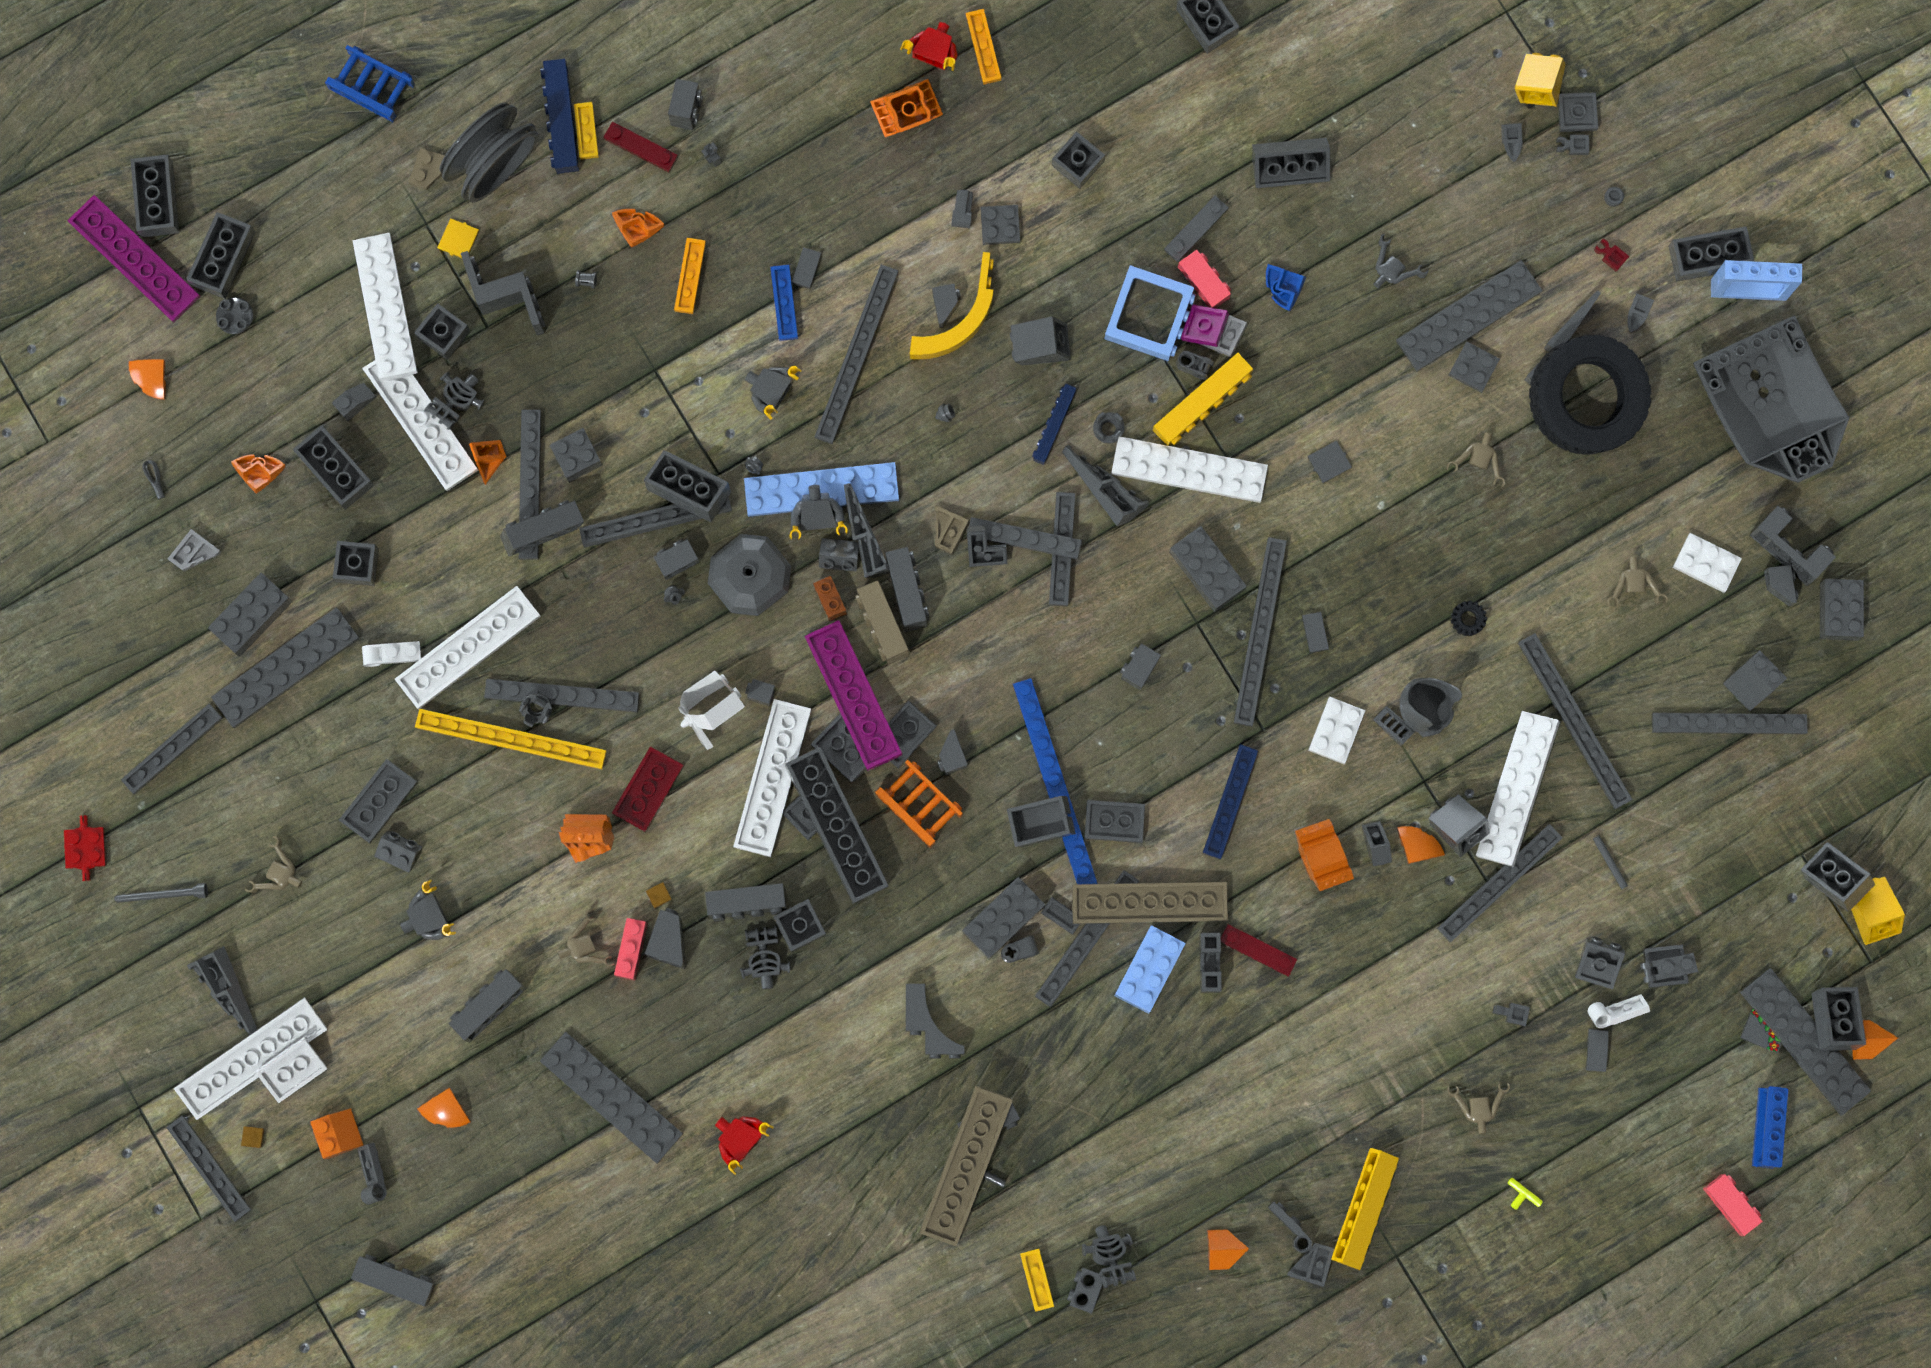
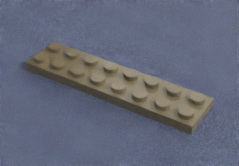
M1227 882L1072 885L1073 924L1228 921Z
M975 1085L920 1228V1234L957 1247L1012 1104V1098Z

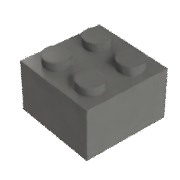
M676 79L668 111L671 126L693 130L694 124H698L699 114L697 111L698 107H701L703 103L702 90L699 89L698 83Z
M1076 131L1052 158V166L1081 189L1104 163L1105 154Z
M437 303L414 333L420 341L448 360L469 334L470 329L467 324Z
M584 428L550 444L569 483L603 466Z
M337 541L333 579L337 583L375 586L379 548L375 544Z
M809 899L774 916V920L791 953L826 936Z

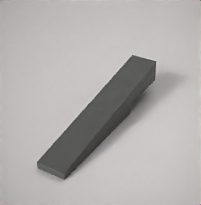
M1598 290L1546 344L1544 349L1547 352L1557 345L1570 340L1601 294ZM1537 365L1524 379L1529 385Z

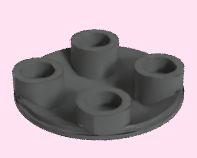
M233 297L222 300L216 312L218 327L228 334L244 332L253 320L252 308L242 298Z

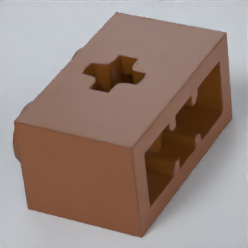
M831 576L813 583L829 622L847 614Z

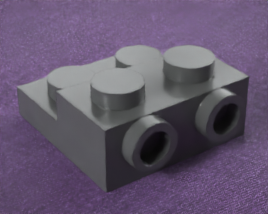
M1598 937L1586 938L1575 978L1613 989L1625 956L1624 949H1621L1622 946L1614 942H1611L1610 945L1605 944Z

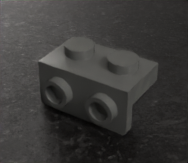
M822 538L819 568L857 571L859 542Z
M387 831L381 837L374 857L409 873L422 846L413 840L401 837L396 832Z

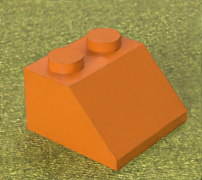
M352 1109L329 1114L310 1122L323 1159H329L364 1146Z

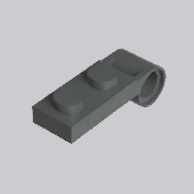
M370 1143L357 1148L367 1187L361 1191V1199L367 1205L384 1200L387 1194L378 1151L375 1143Z
M1272 1202L1267 1208L1296 1235L1292 1242L1293 1248L1300 1253L1309 1251L1312 1241L1302 1231L1303 1229L1300 1227L1301 1222L1294 1216L1290 1218L1285 1213L1287 1209L1280 1202L1277 1204ZM1300 1238H1304L1307 1241V1247L1303 1250L1297 1246V1241Z

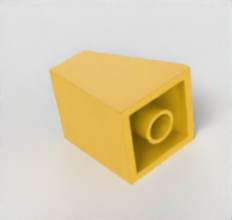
M1540 53L1526 54L1515 85V91L1520 103L1557 107L1565 70V62L1561 56H1543Z
M1885 876L1873 878L1875 886L1851 909L1865 945L1902 933L1905 914Z

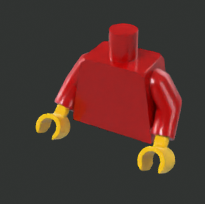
M939 22L936 30L928 27L925 31L919 32L909 40H904L900 50L907 49L908 55L912 51V58L942 70L950 66L952 71H954L955 62L958 57L956 45L952 42V36L947 34L950 26L944 22Z
M742 1116L739 1119L735 1118L731 1124L723 1117L718 1120L715 1127L723 1132L718 1139L720 1141L718 1145L720 1154L734 1175H736L734 1172L736 1167L739 1166L743 1169L740 1163L763 1135L769 1136L766 1130L769 1127L773 1129L772 1125L764 1123L755 1117Z

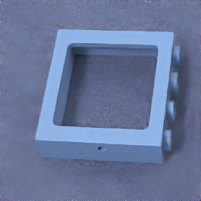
M1725 260L1711 279V297L1786 301L1802 283V264Z
M1130 265L1104 339L1169 361L1170 356L1174 357L1177 346L1174 345L1176 339L1181 338L1184 330L1181 328L1182 322H1186L1190 311H1187L1188 305H1193L1196 296L1193 293L1194 287ZM1135 278L1183 295L1166 344H1160L1117 328Z

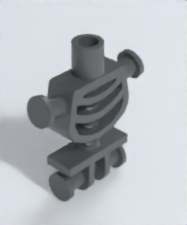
M446 372L440 380L446 383L443 396L447 404H444L435 397L433 402L429 403L424 412H429L433 419L438 417L440 419L438 423H443L447 426V430H450L455 422L459 420V415L452 408L466 411L471 405H474L480 410L484 403L483 399L479 400L476 398L477 392L473 387L479 381L472 374L462 381L458 377L452 379L449 376L450 373Z
M774 926V928L768 929L763 927L764 931H758V928L752 931L745 929L746 941L756 938L755 942H747V947L759 946L760 951L750 956L748 968H740L742 978L745 979V976L752 974L753 978H761L762 989L774 988L772 976L780 975V971L790 973V962L781 963L777 953L767 950V945L779 943L778 939L768 940V936L778 937L777 927ZM764 935L765 940L760 941L759 936ZM768 954L775 956L777 961L768 959ZM760 956L761 959L753 963V960ZM769 963L777 965V968L769 966ZM761 964L760 968L754 970L756 966Z
M1105 1225L1097 1227L1095 1231L1098 1238L1093 1240L1091 1246L1082 1244V1254L1086 1256V1254L1092 1253L1093 1259L1097 1264L1110 1265L1108 1268L1101 1269L1099 1276L1102 1277L1103 1287L1108 1288V1285L1112 1284L1117 1286L1118 1281H1121L1122 1284H1126L1129 1280L1136 1281L1134 1270H1130L1132 1267L1131 1262L1117 1264L1124 1257L1126 1252L1125 1245L1133 1244L1131 1236L1125 1234V1237L1121 1238L1119 1234L1109 1235Z

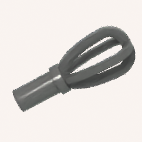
M152 460L145 461L142 465L145 476L154 488L158 500L165 498L157 464ZM148 464L153 466L156 481L150 476L147 469Z

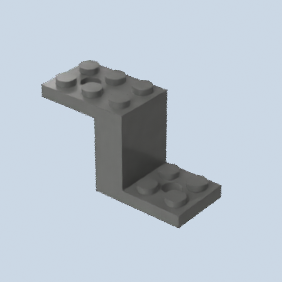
M468 251L461 253L477 305L482 315L525 302L537 336L544 334L543 327H546L541 312L537 311L540 307L535 294H531L534 292L529 276L525 277L522 271L484 284L480 273H477L480 270L474 255L470 256Z

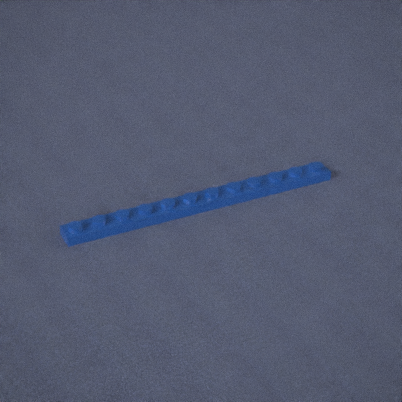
M1032 679L1014 683V691L1049 799L1058 796L1068 797L1071 814L1067 815L1072 817L1076 834L1062 837L1076 883L1097 884Z

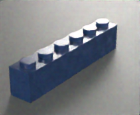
M565 59L543 61L544 68H540L541 78L545 79V85L542 86L544 97H547V103L544 104L546 115L549 114V121H546L548 133L551 132V139H548L549 149L553 150L554 156L550 157L551 167L555 168L557 174L578 172L579 164L567 63Z

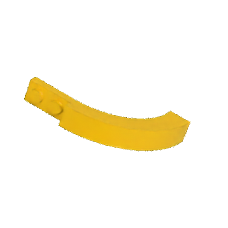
M983 252L978 294L968 315L957 326L944 333L926 337L912 336L910 359H931L949 354L966 344L979 331L989 314L994 290L987 289L991 287L992 277H988L989 270H993L994 259H990L989 252Z

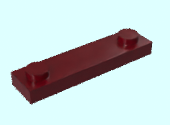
M613 121L603 137L604 140L670 173L678 159L677 154Z
M1229 924L1221 936L1222 944L1289 977L1297 961L1296 958Z

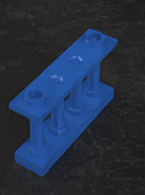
M347 45L346 50L351 56L338 78H327L325 82L327 88L394 122L397 116L393 106L405 85L412 88L415 86L412 76L404 71L400 73L369 57L356 46L352 48ZM357 59L366 63V66L355 85L350 88L345 85L344 81ZM376 68L383 73L371 94L367 96L361 94L360 90L372 69ZM389 76L399 80L388 101L382 105L377 102L376 98Z

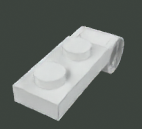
M419 641L362 646L364 667L417 662L421 659Z
M1642 994L1607 1007L1600 1002H1596L1588 1008V1014L1598 1028L1615 1025L1650 1012L1649 1005Z

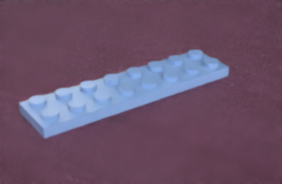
M895 462L744 478L748 517L792 512L796 503L802 500V495L809 494L808 487L811 485H819L820 492L829 493L830 498H834L841 507L847 506L844 485L851 483L860 505L899 501Z

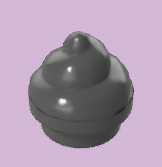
M941 404L938 407L935 419L945 422L952 421V418L955 417V412L951 404Z

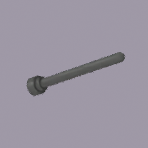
M197 883L193 888L116 895L114 900L120 903L192 895L201 899L208 897V887L206 883Z

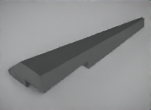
M1070 445L1065 446L1062 453L1116 526L1129 523L1148 507L1149 501L1146 499L1144 501L1140 500L1135 496V491L1132 489L1130 491L1126 490L1120 484L1121 481L1098 465L1092 466L1086 461L1087 457L1084 455L1078 456L1071 449Z
M851 483L845 484L844 491L853 541L859 542L864 577L876 578L888 574V564Z
M224 946L187 965L189 970L194 969L200 976L198 980L201 983H206L211 990L210 994L228 1016L233 1015L239 1022L237 1025L239 1029L244 1028L249 1035L257 1031Z

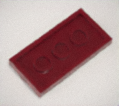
M649 747L612 814L646 833L684 765Z

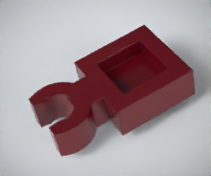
M1602 239L1600 243L1604 245V249L1596 246L1594 251L1597 254H1603L1604 258L1602 261L1617 272L1629 256L1616 245L1610 248L1608 241Z

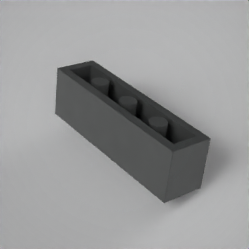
M368 1254L365 1257L359 1256L351 1277L352 1280L416 1304L428 1306L436 1285L431 1282L432 1278L421 1275L419 1278L413 1275L414 1271L402 1268V1271L395 1269V1264L384 1261L383 1264L376 1261V1257Z

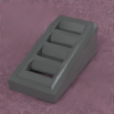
M1387 706L1373 719L1400 746L1415 732ZM1388 713L1390 716L1383 723L1381 719ZM1392 719L1395 720L1390 727L1386 726ZM1399 724L1401 727L1396 732H1393L1392 730ZM1403 730L1407 731L1401 738L1398 736Z

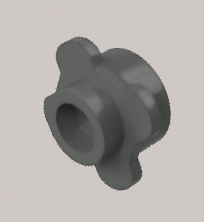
M755 456L747 457V462H745L746 469L752 474L759 475V471L763 467L762 462Z
M675 585L669 586L664 592V601L666 603L672 602L673 605L678 604L681 596L685 593L684 589H678Z

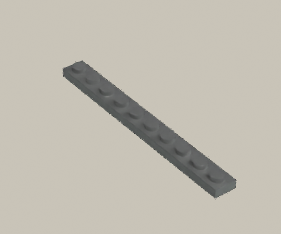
M882 264L879 267L816 431L815 439L833 445L899 273L896 269Z
M1270 537L1267 539L1234 724L1253 727L1287 543L1286 540Z
M1536 633L1518 642L1519 647L1614 810L1631 801L1630 794Z

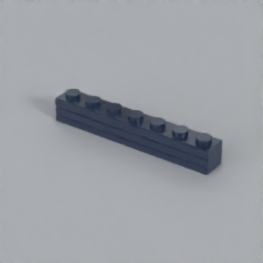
M1065 384L1064 387L1062 386L1060 390L1061 395L1057 397L1055 402L1057 405L1055 408H1052L1050 413L1052 416L1046 422L1047 428L1043 429L1041 434L1043 437L1037 443L1038 449L1033 452V461L1042 465L1045 464L1075 395V387Z

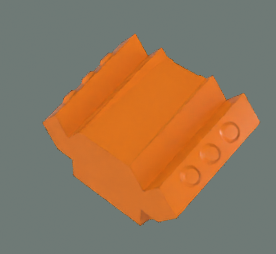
M928 79L870 101L885 137L914 128L943 115Z
M565 814L566 819H563L564 824L563 827H560L561 832H559L561 842L569 849L575 863L611 850L614 835L610 818L607 815Z
M1330 819L1295 831L1299 844V853L1310 880L1314 881L1319 891L1354 879Z

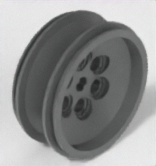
M503 102L486 111L458 137L444 156L439 170L446 182L456 180L464 174L467 175L461 191V197L464 200L475 203L493 193L523 164L534 149L539 138L534 124L529 123L515 129H510L517 115V108L514 105Z

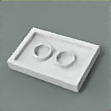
M1689 533L1672 568L1725 593L1742 558Z
M1329 697L1308 751L1345 764L1365 710Z
M303 1037L260 1067L255 1073L277 1102L280 1103L327 1070V1066L305 1037Z

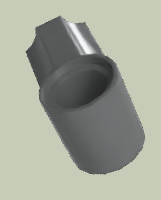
M957 190L951 227L970 229L973 192Z

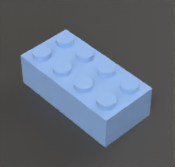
M1151 925L1114 996L1149 1014L1186 943Z

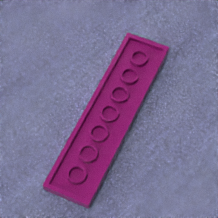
M95 195L67 220L173 323L201 297Z
M838 620L805 635V639L867 771L902 756L897 741L840 621Z

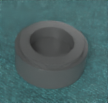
M1618 187L1609 188L1604 195L1606 204L1611 207L1620 205L1624 199V193Z

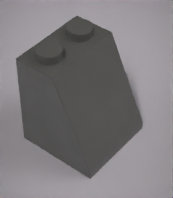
M1051 316L1011 325L1012 357L1016 363L1023 366L1071 360L1067 324Z
M1759 650L1740 666L1723 685L1751 711L1783 683L1787 677Z
M1459 794L1455 797H1450L1441 809H1436L1430 814V826L1459 857H1462L1490 834L1486 817Z
M666 908L663 911L660 909L645 955L649 958L685 969L686 960L682 919L675 910Z

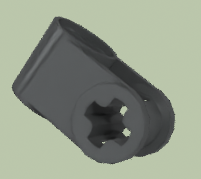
M1183 351L1178 356L1176 365L1180 371L1193 375L1198 379L1207 380L1209 378L1207 375L1211 366L1214 365V361L1190 351ZM1188 358L1190 360V364H1182L1181 359Z
M1034 935L1007 944L1001 951V957L1007 963L1040 954ZM1008 949L1015 951L1013 958L1005 955Z

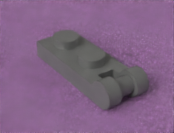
M1694 953L1640 964L1641 970H1644L1645 977H1643L1644 983L1698 972ZM1656 967L1657 975L1652 974L1651 968Z

